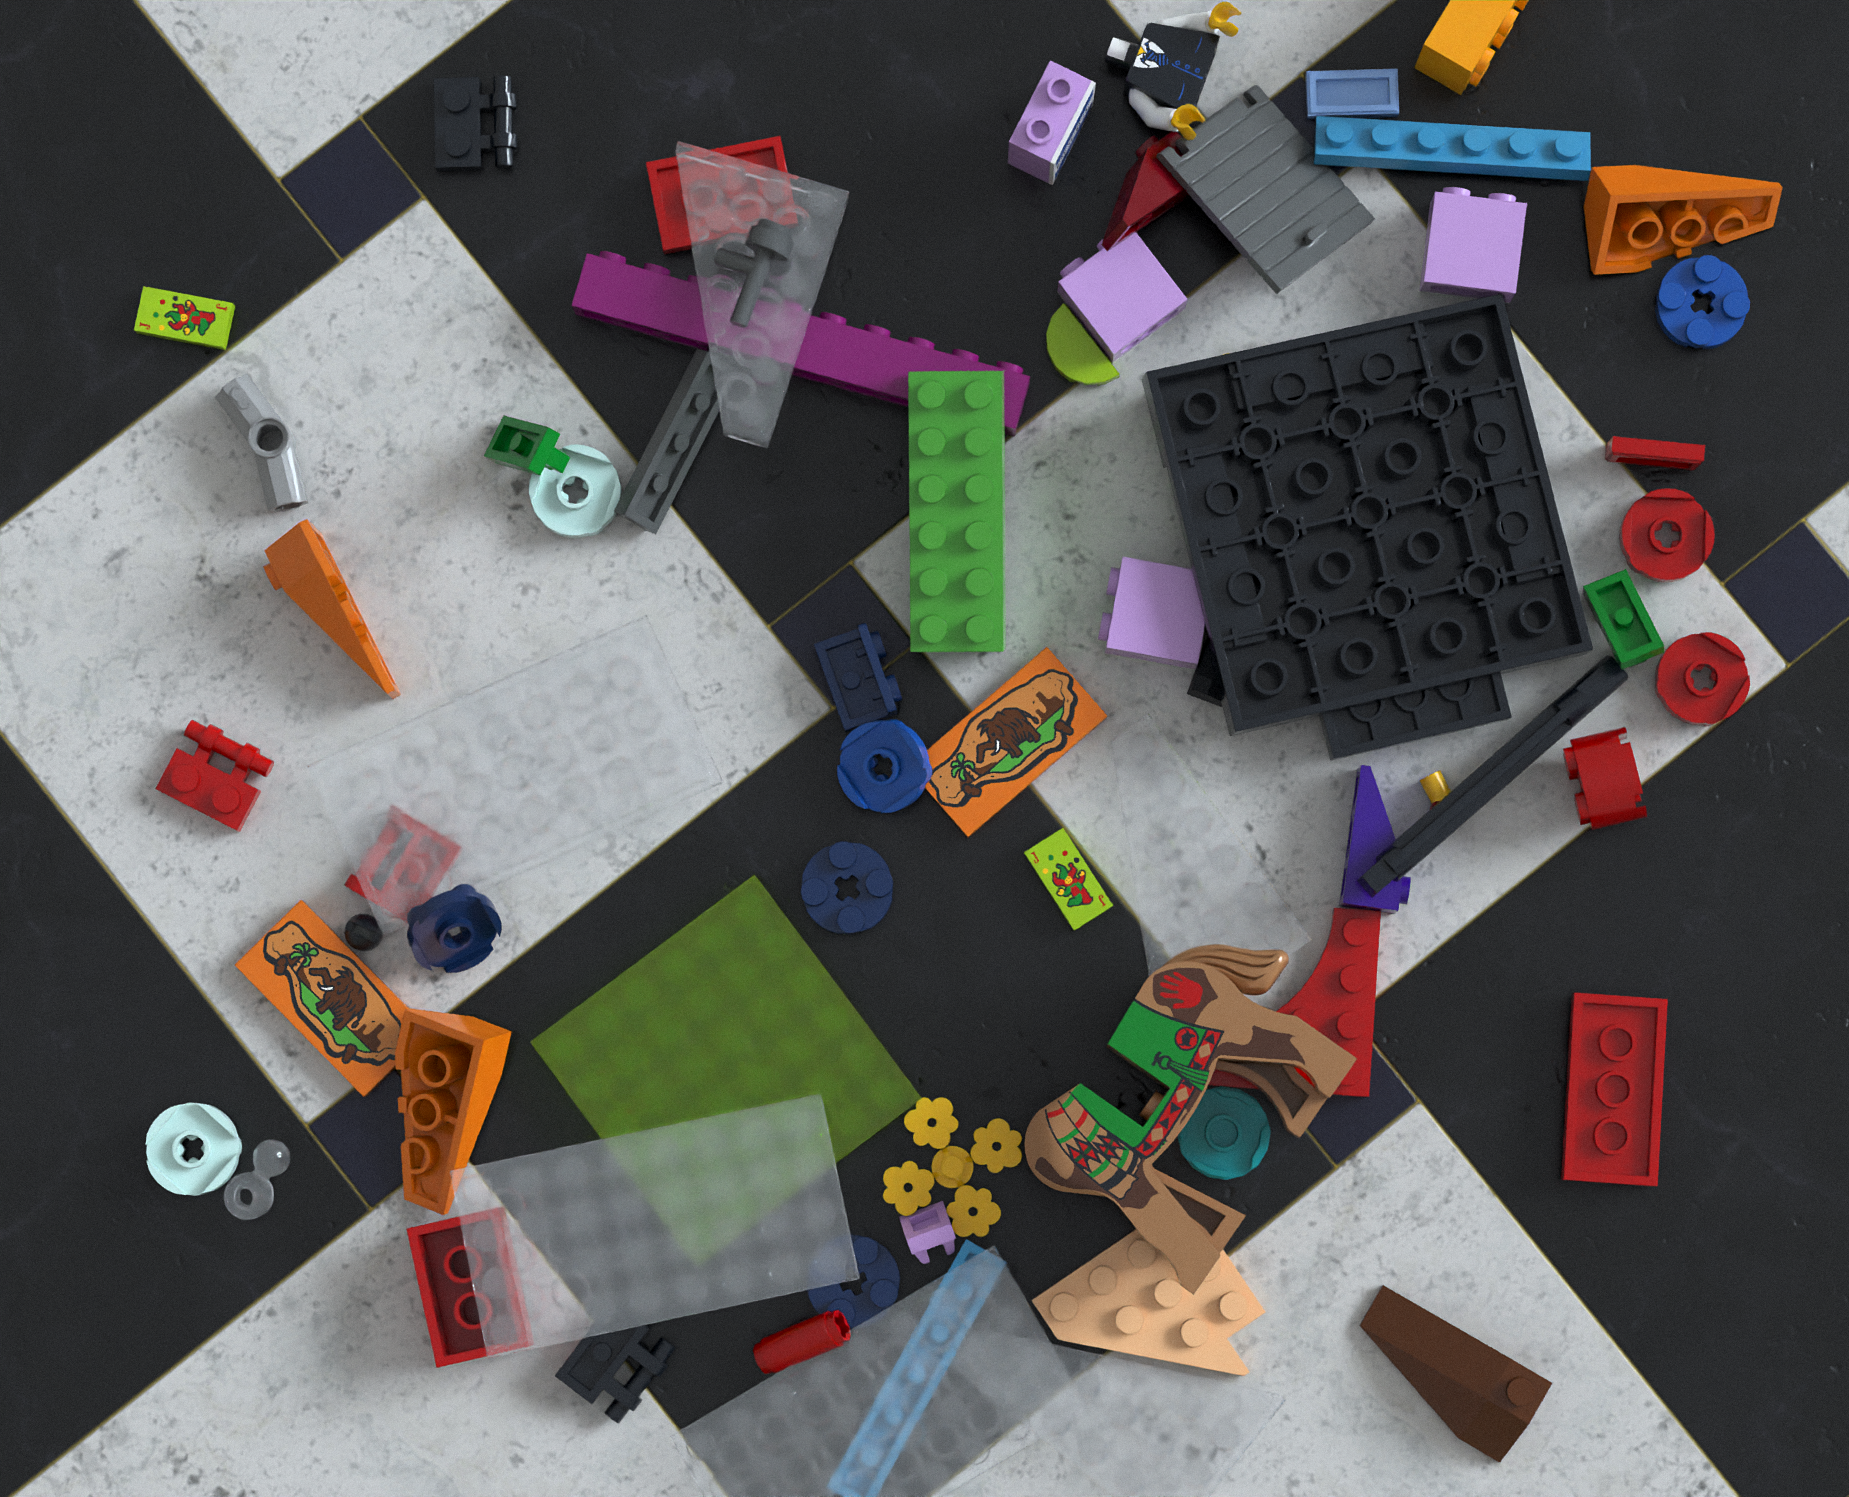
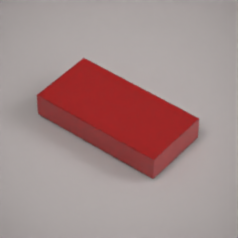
M1613 436L1606 444L1605 460L1613 463L1695 470L1704 462L1705 445Z

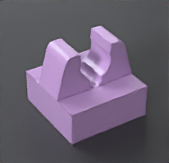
M943 1201L918 1209L912 1215L899 1216L911 1254H915L921 1263L926 1264L930 1262L927 1249L941 1244L944 1246L947 1255L954 1253V1239L956 1237Z

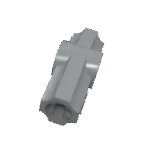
M248 374L234 378L222 387L215 398L254 451L268 512H285L308 504L295 450L296 439L293 433L284 424ZM268 432H282L283 441L277 449L273 451L262 449V439Z

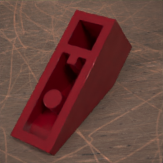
M1171 132L1160 140L1154 135L1135 151L1134 154L1138 160L1126 173L1101 244L1107 252L1190 196L1187 190L1172 176V173L1156 157L1159 152L1168 146L1173 148L1180 157L1183 156L1176 146V140L1181 138L1177 132Z

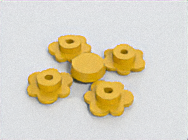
M926 1097L920 1098L916 1103V1109L909 1111L905 1115V1127L909 1131L914 1132L913 1140L917 1145L924 1146L929 1143L933 1148L941 1150L933 1158L932 1173L926 1169L918 1170L917 1164L913 1161L905 1162L901 1168H888L883 1175L884 1184L888 1187L883 1192V1198L889 1204L895 1203V1208L901 1215L909 1216L915 1213L918 1205L925 1207L931 1202V1195L928 1191L934 1185V1178L944 1187H959L955 1192V1202H951L946 1209L948 1216L954 1218L952 1222L953 1231L961 1237L969 1236L972 1233L978 1237H983L989 1232V1225L995 1224L1000 1219L1001 1210L996 1203L991 1202L992 1194L988 1189L982 1188L976 1191L972 1186L964 1184L972 1176L973 1161L979 1165L987 1164L988 1170L992 1173L1000 1172L1003 1166L1009 1168L1017 1166L1022 1159V1153L1017 1147L1022 1141V1136L1018 1131H1010V1127L1005 1120L1000 1118L993 1119L989 1122L987 1129L981 1127L975 1130L974 1140L977 1143L973 1145L970 1156L967 1151L960 1147H946L950 1142V1133L958 1128V1120L951 1116L953 1112L952 1103L943 1097L936 1098L933 1102ZM934 1118L937 1122L936 1126L929 1127L927 1124L928 1120ZM994 1142L1001 1144L999 1151L993 1150L992 1144ZM906 1183L912 1184L913 1189L911 1192L904 1190ZM975 1207L978 1211L977 1215L970 1216L968 1213L969 1208Z

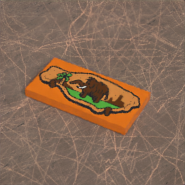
M1046 647L927 750L929 762L932 766V777L926 783L925 789L966 837L969 838L1108 716L1049 648Z
M300 900L235 966L363 1097H367L396 1068L395 1050L404 1011L409 1009V1007L303 900Z

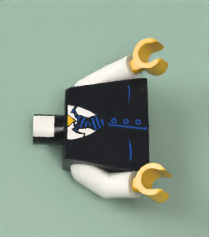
M1221 2L1212 11L1190 13L1161 19L1157 23H1147L1139 45L1115 36L1113 37L1105 62L1129 71L1125 81L1124 94L1129 97L1130 105L1147 126L1172 132L1179 131L1187 140H1193L1196 137V133L1189 125L1193 121H1200L1202 123L1205 121V118L1196 106L1217 52L1220 36L1215 33L1220 30L1229 37H1233L1238 33V28L1233 23L1227 22L1231 16L1241 15V12L1231 3Z

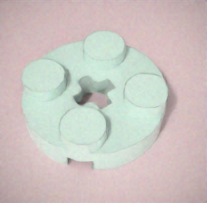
M578 444L564 446L559 451L568 455L570 460L563 473L555 470L551 471L544 467L541 475L533 473L531 475L529 496L534 512L546 528L558 535L568 538L598 535L603 531L604 527L612 522L617 514L614 510L622 496L618 472L603 453L592 447ZM576 479L584 481L583 489L588 492L585 499H578L576 504L569 503V495L563 492V488L565 485L573 486Z
M199 1103L180 1104L162 1112L150 1126L145 1144L147 1145L146 1154L148 1158L146 1161L153 1178L170 1192L200 1196L223 1186L235 1172L242 1150L241 1140L230 1118L214 1106ZM199 1137L204 1143L201 1147V1150L204 1152L203 1157L200 1160L193 1157L186 1161L182 1157L186 1151L182 1142L186 1138L194 1141Z

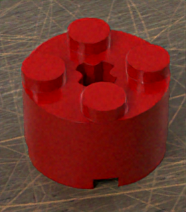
M1625 726L1570 739L1571 747L1563 748V757L1569 781L1578 779L1581 792L1574 794V802L1580 825L1590 823L1592 830L1647 817L1646 805L1636 807V802L1642 801L1640 794H1643L1631 743H1620V740L1627 738Z

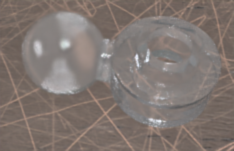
M273 1139L261 1142L253 1153V1164L255 1167L253 1172L239 1174L233 1177L226 1185L224 1203L228 1211L236 1218L252 1220L264 1215L272 1206L274 1190L269 1180L271 1177L282 1174L290 1163L289 1150L282 1142ZM243 1188L250 1190L253 1194L251 1205L244 1204L240 1199V1192Z

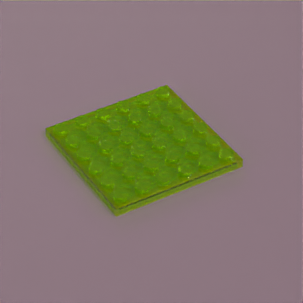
M755 874L530 1042L696 1268L922 1099Z

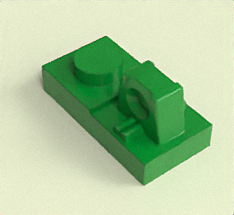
M503 415L484 454V457L499 465L536 475H541L544 467L551 471L555 470L563 473L570 460L568 455L554 448L560 433L547 426Z
M1626 569L1583 586V595L1621 670L1627 667L1631 668L1646 662L1649 658L1664 653V644Z

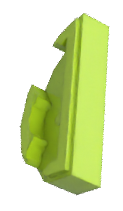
M1063 303L1053 314L1046 332L1047 354L1054 368L1068 381L1084 385H1105L1119 378L1120 374Z

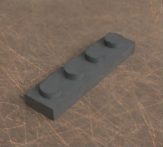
M697 348L614 512L645 531L657 533L739 373L737 370L708 351Z

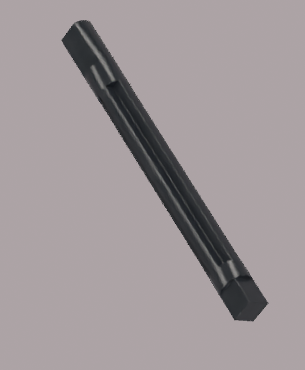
M1607 655L1376 856L1377 863L1357 879V882L1371 897H1374L1392 880L1398 882L1628 680L1626 671L1624 669L1621 670L1619 664L1612 656Z

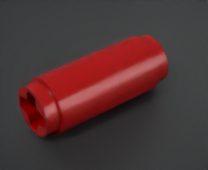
M841 1311L823 1312L762 1338L753 1348L756 1363L765 1374L781 1372L841 1347L844 1342L850 1340V1327Z

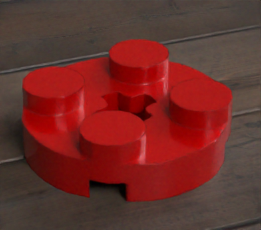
M1670 488L1651 491L1634 502L1623 517L1619 533L1620 547L1630 569L1647 579L1657 582L1679 581L1696 572L1711 554L1715 537L1713 521L1707 510L1704 511L1702 506L1695 501V498L1687 492ZM1664 523L1670 524L1672 532L1679 533V541H1672L1670 548L1663 547L1661 541L1656 540L1654 535L1655 532L1662 529Z
M1712 632L1690 634L1676 640L1661 655L1655 671V693L1665 709L1678 720L1691 725L1711 726L1733 715L1742 706L1748 695L1750 675L1748 676V669L1744 662L1745 657L1736 644L1722 635ZM1706 667L1712 671L1709 679L1714 682L1712 689L1703 687L1699 691L1694 688V679L1690 677L1692 670L1700 672Z

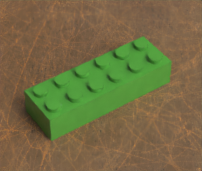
M1004 371L908 372L910 652H1004L1006 649Z

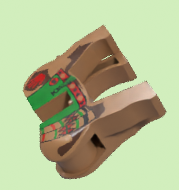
M1224 944L1197 946L1175 955L1147 978L1106 1046L1167 1089L1164 1096L1156 1091L1139 1114L1146 1120L1143 1126L1080 1083L1040 1109L1031 1120L1026 1131V1158L1032 1172L1041 1182L1058 1191L1105 1196L1112 1200L1144 1240L1167 1257L1178 1276L1180 1286L1193 1295L1220 1258L1221 1251L1246 1215L1156 1170L1152 1163L1169 1147L1184 1128L1201 1101L1214 1070L1234 1074L1259 1088L1277 1110L1285 1130L1296 1138H1300L1324 1102L1332 1096L1357 1060L1352 1054L1299 1017L1267 1009L1243 995H1262L1271 989L1289 963L1288 954L1280 949L1250 950ZM1294 1067H1297L1298 1069L1302 1070L1306 1075H1308L1314 1087L1307 1080H1305L1296 1071Z

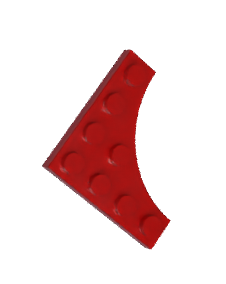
M1333 908L1327 942L1315 970L1300 991L1276 1011L1299 1017L1357 1058L1332 1095L1369 1097L1381 911ZM1294 1067L1296 1071L1314 1087L1308 1075H1306L1302 1070L1298 1069L1297 1067ZM1214 1070L1208 1086L1259 1089L1251 1082L1239 1076Z

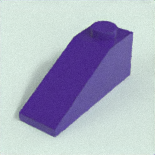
M1360 765L1356 773L1339 906L1394 914L1398 912L1399 904L1407 905L1411 877L1404 876L1398 882L1392 880L1374 897H1371L1357 882V879L1377 863L1376 856L1396 840L1371 766Z

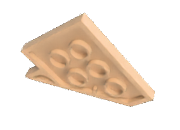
M1136 1229L1031 1300L1058 1340L1241 1376L1248 1374L1249 1370L1227 1338L1265 1313V1310L1224 1250L1221 1251L1220 1258L1193 1295L1180 1286L1178 1276L1167 1257L1145 1241Z

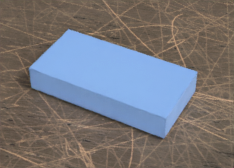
M1398 69L1306 71L1307 120H1315L1316 116L1384 118L1398 117L1399 115Z

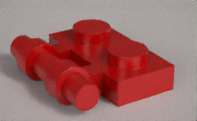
M191 720L184 732V736L199 743L195 754L192 756L176 748L155 789L240 832L261 793L260 790L245 782L251 771L266 778L274 766V761L261 755L260 749L252 744L246 743L243 746L224 736V731L212 724L206 727ZM215 752L235 762L230 775L209 765Z

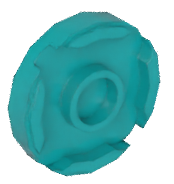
M1221 1086L1205 1091L1197 1108L1178 1134L1177 1139L1181 1154L1193 1169L1209 1178L1228 1180L1244 1176L1259 1165L1268 1150L1271 1130L1266 1113L1254 1097L1240 1089Z

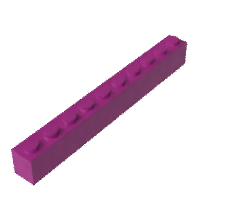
M600 251L599 256L588 253L586 255L572 302V308L576 315L905 407H909L908 372L1004 371L1005 434L1015 437L1030 384V376L1022 374L1023 368L1018 365L997 361L996 367L978 362V355L961 349H953L952 354L934 350V343L918 337H908L907 342L891 338L889 330L875 325L865 324L863 330L847 326L845 318L832 313L820 312L819 317L801 313L803 309L801 306L785 300H776L775 305L757 301L747 328H741L729 321L742 288L734 287L731 293L714 289L715 283L708 279L689 275L687 281L671 277L669 269L651 263H644L643 269L626 264L627 259L625 257L608 251Z

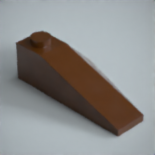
M1384 1285L1380 1288L1359 1325L1458 1439L1499 1463L1530 1424L1552 1385V1382Z

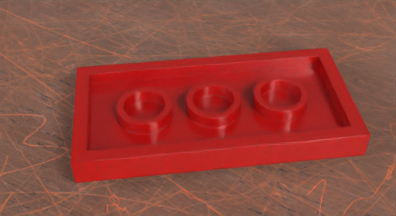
M1572 993L1561 1180L1658 1186L1668 999Z

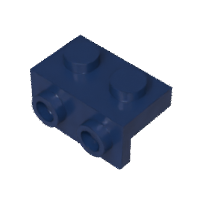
M865 622L857 625L855 630L814 644L845 733L865 723L882 720L897 714L895 702L903 699L894 674L885 676L879 659L887 657L878 630L869 633Z

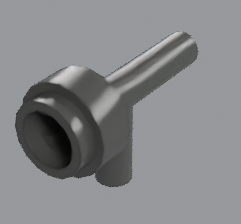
M759 219L757 225L750 227L744 243L749 249L756 252L754 258L723 248L717 250L714 258L716 266L747 275L731 315L730 323L741 328H747L773 259L787 261L790 256L794 242L791 240L793 231L771 220Z

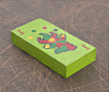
M143 286L134 331L137 334L226 350L235 305L230 302Z
M1064 828L1024 852V855L1073 931L1113 907V904Z

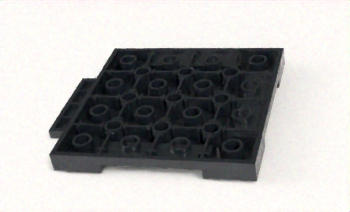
M1502 293L1147 371L1141 379L1163 468L1167 467L1210 641L1208 650L1230 736L1319 716L1330 761L1506 721L1512 718L1501 674L1586 655L1593 650Z

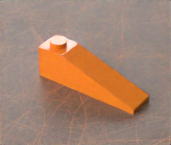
M1639 165L1592 167L1584 202L1591 271L1594 275L1636 273L1652 268V261L1673 254L1679 259L1691 255V248L1715 240L1720 244H1724L1772 228L1783 187L1777 182Z
M308 519L299 522L264 550L270 563L264 565L263 568L275 590L283 588L284 592L392 699L400 696L401 693L321 532Z
M410 1008L404 1011L395 1050L396 1070H401L402 1096L398 1097V1112L404 1113L405 1141L401 1143L404 1200L441 1215L448 1214L500 1081L512 1031L473 1016Z

